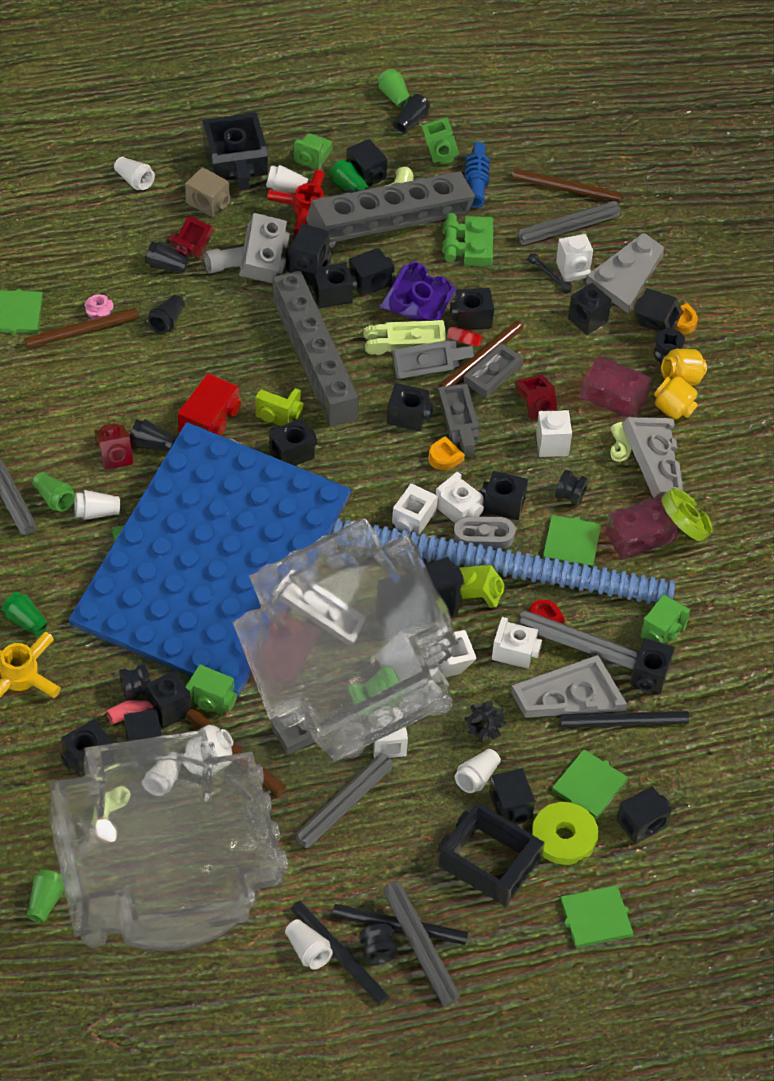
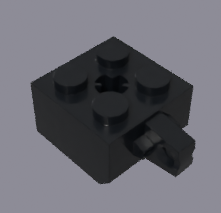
M257 112L202 120L203 146L212 173L225 180L236 179L239 190L250 189V177L268 175L267 146Z

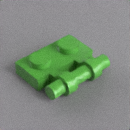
M447 214L446 221L443 223L445 240L442 242V252L445 254V260L453 262L456 260V256H464V265L492 266L493 217L465 216V224H459L455 214ZM456 237L464 238V242H458Z

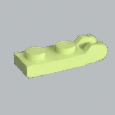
M443 320L387 322L386 324L368 326L363 331L364 338L367 340L365 342V350L370 355H382L387 351L391 352V349L446 340Z

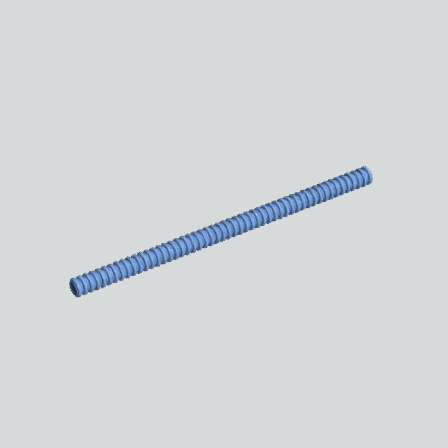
M341 518L337 519L325 541V544L331 541L332 545L341 543L342 547L351 545L352 549L358 546L363 551L365 548H369L370 552L379 550V554H384L385 551L388 552L389 556H393L396 553L400 558L403 555H406L408 559L417 557V561L426 559L427 563H431L432 560L436 561L449 557L452 564L458 568L460 566L492 565L497 574L502 573L503 577L512 575V579H516L519 576L522 577L521 580L523 581L529 578L534 583L536 580H540L541 584L550 582V586H554L556 583L560 584L561 588L567 585L571 590L577 587L582 592L584 589H588L589 593H593L594 590L598 591V595H602L604 592L608 593L609 597H612V594H615L619 599L622 596H626L627 600L630 601L632 598H636L637 602H641L642 599L646 600V604H650L651 601L657 603L663 594L673 599L676 585L674 580L665 582V578H660L659 581L655 580L654 576H651L648 579L645 578L646 575L641 574V577H637L636 573L633 572L631 575H627L626 571L616 573V569H612V572L607 571L606 567L600 570L595 565L593 568H589L588 564L578 566V562L569 564V561L565 560L562 563L559 562L558 558L551 561L550 557L546 556L545 559H541L540 555L531 557L530 553H526V556L521 555L520 551L514 554L509 549L507 552H503L502 548L493 550L492 546L483 548L482 544H479L478 547L474 546V543L471 542L465 545L464 541L461 540L459 543H455L454 539L445 541V537H441L438 540L434 535H431L430 538L426 537V534L423 533L421 536H417L416 532L407 534V530H403L401 533L396 528L390 531L385 526L383 529H379V525L370 527L369 523H365L363 526L360 525L359 521L352 524L351 520L347 519L345 522H342Z

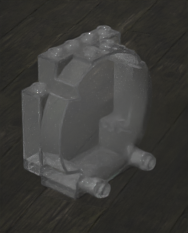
M363 518L359 521L348 523L345 528L331 535L320 537L315 543L301 550L289 553L286 558L274 564L261 567L258 572L249 576L261 608L246 612L242 618L234 621L233 624L269 719L281 732L294 725H297L302 730L309 729L312 739L334 761H337L343 757L356 758L362 754L365 746L430 714L443 715L450 710L452 698L446 689L439 667L453 656V647L459 643L453 631L448 608L443 598L435 589L419 550L408 534L403 537L394 538L382 547L375 530Z
M205 730L85 748L84 770L86 777L50 783L49 822L74 937L80 936L82 942L89 947L95 948L103 945L108 938V933L122 934L124 943L127 942L128 946L153 951L184 950L211 942L227 933L238 923L248 922L250 908L255 907V901L261 888L281 885L283 871L288 868L286 853L284 850H279L277 844L280 838L278 824L276 821H271L269 814L272 810L270 795L268 792L263 793L261 784L264 783V776L261 764L255 763L253 752L217 757L215 745L213 742L208 743Z

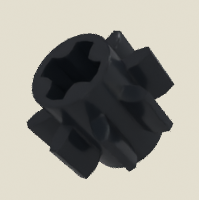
M492 700L483 702L482 705L479 703L471 705L473 713L470 716L464 717V720L468 722V734L479 736V742L486 741L489 737L492 739L500 737L501 733L498 729L507 725L502 714L504 709L493 707Z

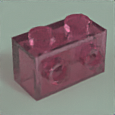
M598 356L583 379L581 398L622 416L636 417L648 398L652 378L617 364L612 360Z
M662 496L652 500L646 499L637 505L626 509L620 508L608 514L605 534L621 560L676 541L679 527L667 514L662 504Z

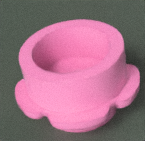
M97 294L86 300L85 311L91 319L110 315L113 309V302L110 299L108 300L107 296Z

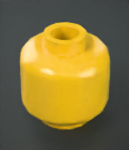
M674 349L664 357L661 372L665 379L667 377L672 379L679 376L691 386H696L707 372V363L696 349Z
M679 376L672 379L667 377L654 393L656 397L655 406L674 420L680 419L683 415L688 419L698 406L695 402L698 394L697 390Z

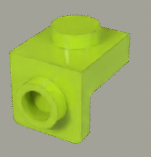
M294 388L289 398L286 399L260 389L255 397V416L280 426L291 423L294 418H299L303 409V402H300L301 390Z
M482 565L459 568L464 579L460 592L462 599L483 597L490 608L497 607L504 591V583L493 566Z

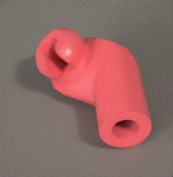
M127 700L106 710V714L110 723L114 725L124 720V714L152 710L154 706L149 701Z

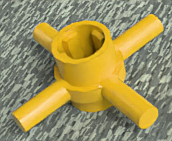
M44 632L30 648L22 643H14L5 647L3 651L0 650V698L8 689L24 691L32 685L52 698L57 697L61 688L38 674V664L36 661L54 641L49 633Z

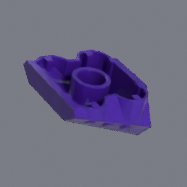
M412 261L407 266L403 265L400 268L379 307L417 321H437L441 319L457 287L451 285L449 280L442 276L431 277L427 275V269L424 265L417 261Z

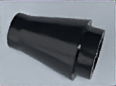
M413 94V96L407 97L398 118L394 122V127L403 134L407 133L410 128L428 116L430 109L428 100L420 94Z
M152 241L145 257V263L150 264V268L176 271L183 274L189 261V257L183 256L161 241L159 243Z
M172 295L168 300L151 309L147 320L149 327L158 334L172 331L181 311L185 307L184 300L178 295Z
M136 419L130 434V442L135 443V447L166 452L170 451L176 438L175 435L169 434L147 419H144V421Z

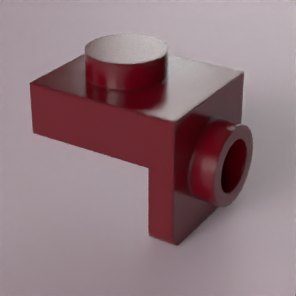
M188 215L177 237L171 234L168 240L174 246V250L183 256L189 257L191 255L199 259L215 229L213 226Z
M112 423L102 426L99 430H94L96 443L101 451L104 469L108 470L134 463L130 436L124 425Z

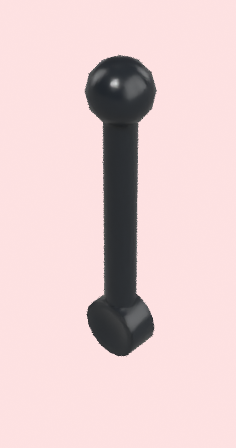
M537 254L529 255V263L536 264L561 286L563 293L568 294L572 291V284L560 279L539 260Z

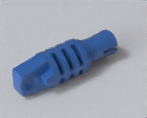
M474 142L471 155L466 154L465 179L475 195L471 207L480 208L484 205V191L489 185L490 158L485 156V143Z

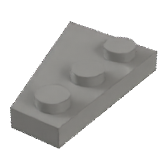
M643 232L589 273L586 283L595 284L612 299L614 304L629 314L633 302L637 296L639 297L648 277H651L661 260L665 247Z
M627 417L621 425L653 498L661 499L672 488H678L683 491L680 463L675 460L674 451L677 449V441L672 438L671 431L675 427L674 419Z
M598 655L512 685L511 690L525 718L626 711L627 703Z

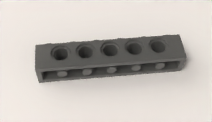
M461 171L444 173L439 176L419 178L414 181L394 183L388 186L369 188L353 193L347 192L342 195L312 200L306 220L310 226L330 231L329 243L443 220L446 219V215L449 213H453L457 217L468 215L475 195Z
M301 271L273 277V302L329 427L358 420L359 397Z

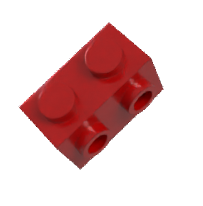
M207 373L178 412V432L180 433L186 422L221 436L226 428L227 421L231 416H236L241 407L239 386Z

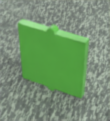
M21 289L16 291L0 290V332H7L12 335L17 333L38 334L43 292L22 291Z
M552 515L543 559L547 556L550 557L551 561L558 558L559 562L562 563L568 560L569 564L578 562V566L588 564L589 568H593L601 524L583 521L579 517L573 519Z
M583 749L555 783L551 791L570 803L584 807L597 820L628 781V777L611 767L609 761H602Z
M617 885L561 896L560 901L566 917L565 926L570 929L575 948L633 937V931L627 916L629 909L624 906Z

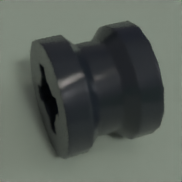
M664 329L657 334L656 345L653 351L656 361L662 364L664 357L671 350L683 349L685 338L681 332L675 329Z
M566 469L558 482L555 498H566L571 500L573 505L579 506L586 493L589 478L574 476L572 471Z
M144 663L137 665L136 669L133 670L126 668L119 670L120 683L126 700H133L139 694L147 696L146 684L151 681Z
M374 924L364 928L359 933L360 943L365 946L363 956L367 964H384L390 962L398 955L397 945L391 940L393 938V930L390 925Z

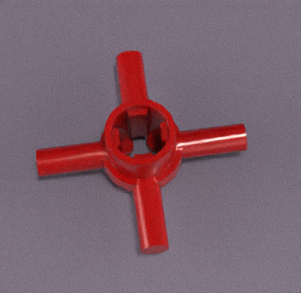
M315 170L311 183L300 185L296 189L295 194L271 189L268 191L267 200L293 205L297 221L293 230L295 235H297L302 224H308L306 218L312 200L325 198L321 188L325 176L322 170Z

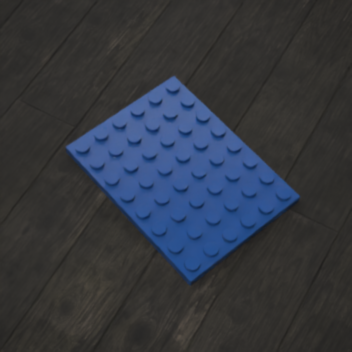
M186 422L68 619L69 623L75 628L189 677L193 676L200 664L234 678V692L239 697L289 607L274 597L272 593L283 573L290 566L304 576L307 575L350 498L351 488Z

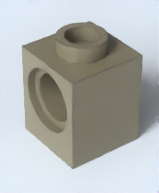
M203 167L185 183L186 203L211 217H214L220 210L225 209L230 202L229 181Z

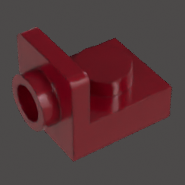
M543 374L515 381L516 392L527 403L528 417L531 420L538 419L539 411H558L555 386Z

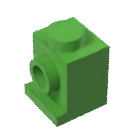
M448 117L421 125L433 163L448 164L454 160V156L460 155Z
M663 594L644 618L640 637L666 644L668 640L674 641L680 631L686 629L690 609Z
M201 664L186 685L191 696V708L196 704L204 711L215 712L223 716L226 710L230 711L233 708L237 699V693L234 692V678Z

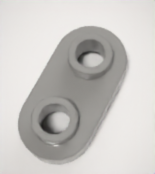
M463 517L455 523L453 537L456 543H459L461 540L464 541L465 545L471 542L476 547L482 544L483 548L492 546L493 549H505L513 544L516 529L509 519L503 517Z

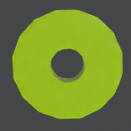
M672 488L662 496V504L667 514L688 536L697 541H704L713 532L712 523L708 515L703 511L699 513L696 510L695 506L698 504L686 492L678 488Z
M557 802L547 805L538 812L533 821L532 835L545 842L543 851L545 859L556 864L572 865L578 863V860L588 858L592 854L598 841V826L594 817L584 807L570 802ZM566 828L572 831L574 836L569 839H563L557 835L556 831Z

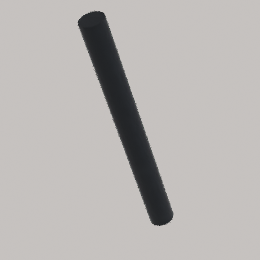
M688 711L560 715V728L689 724Z
M297 901L291 907V911L304 924L330 942L332 955L379 1006L385 1004L390 998L385 990L302 901Z
M340 904L334 905L332 917L368 925L388 924L392 927V930L404 932L396 916ZM421 922L429 938L466 945L468 932Z

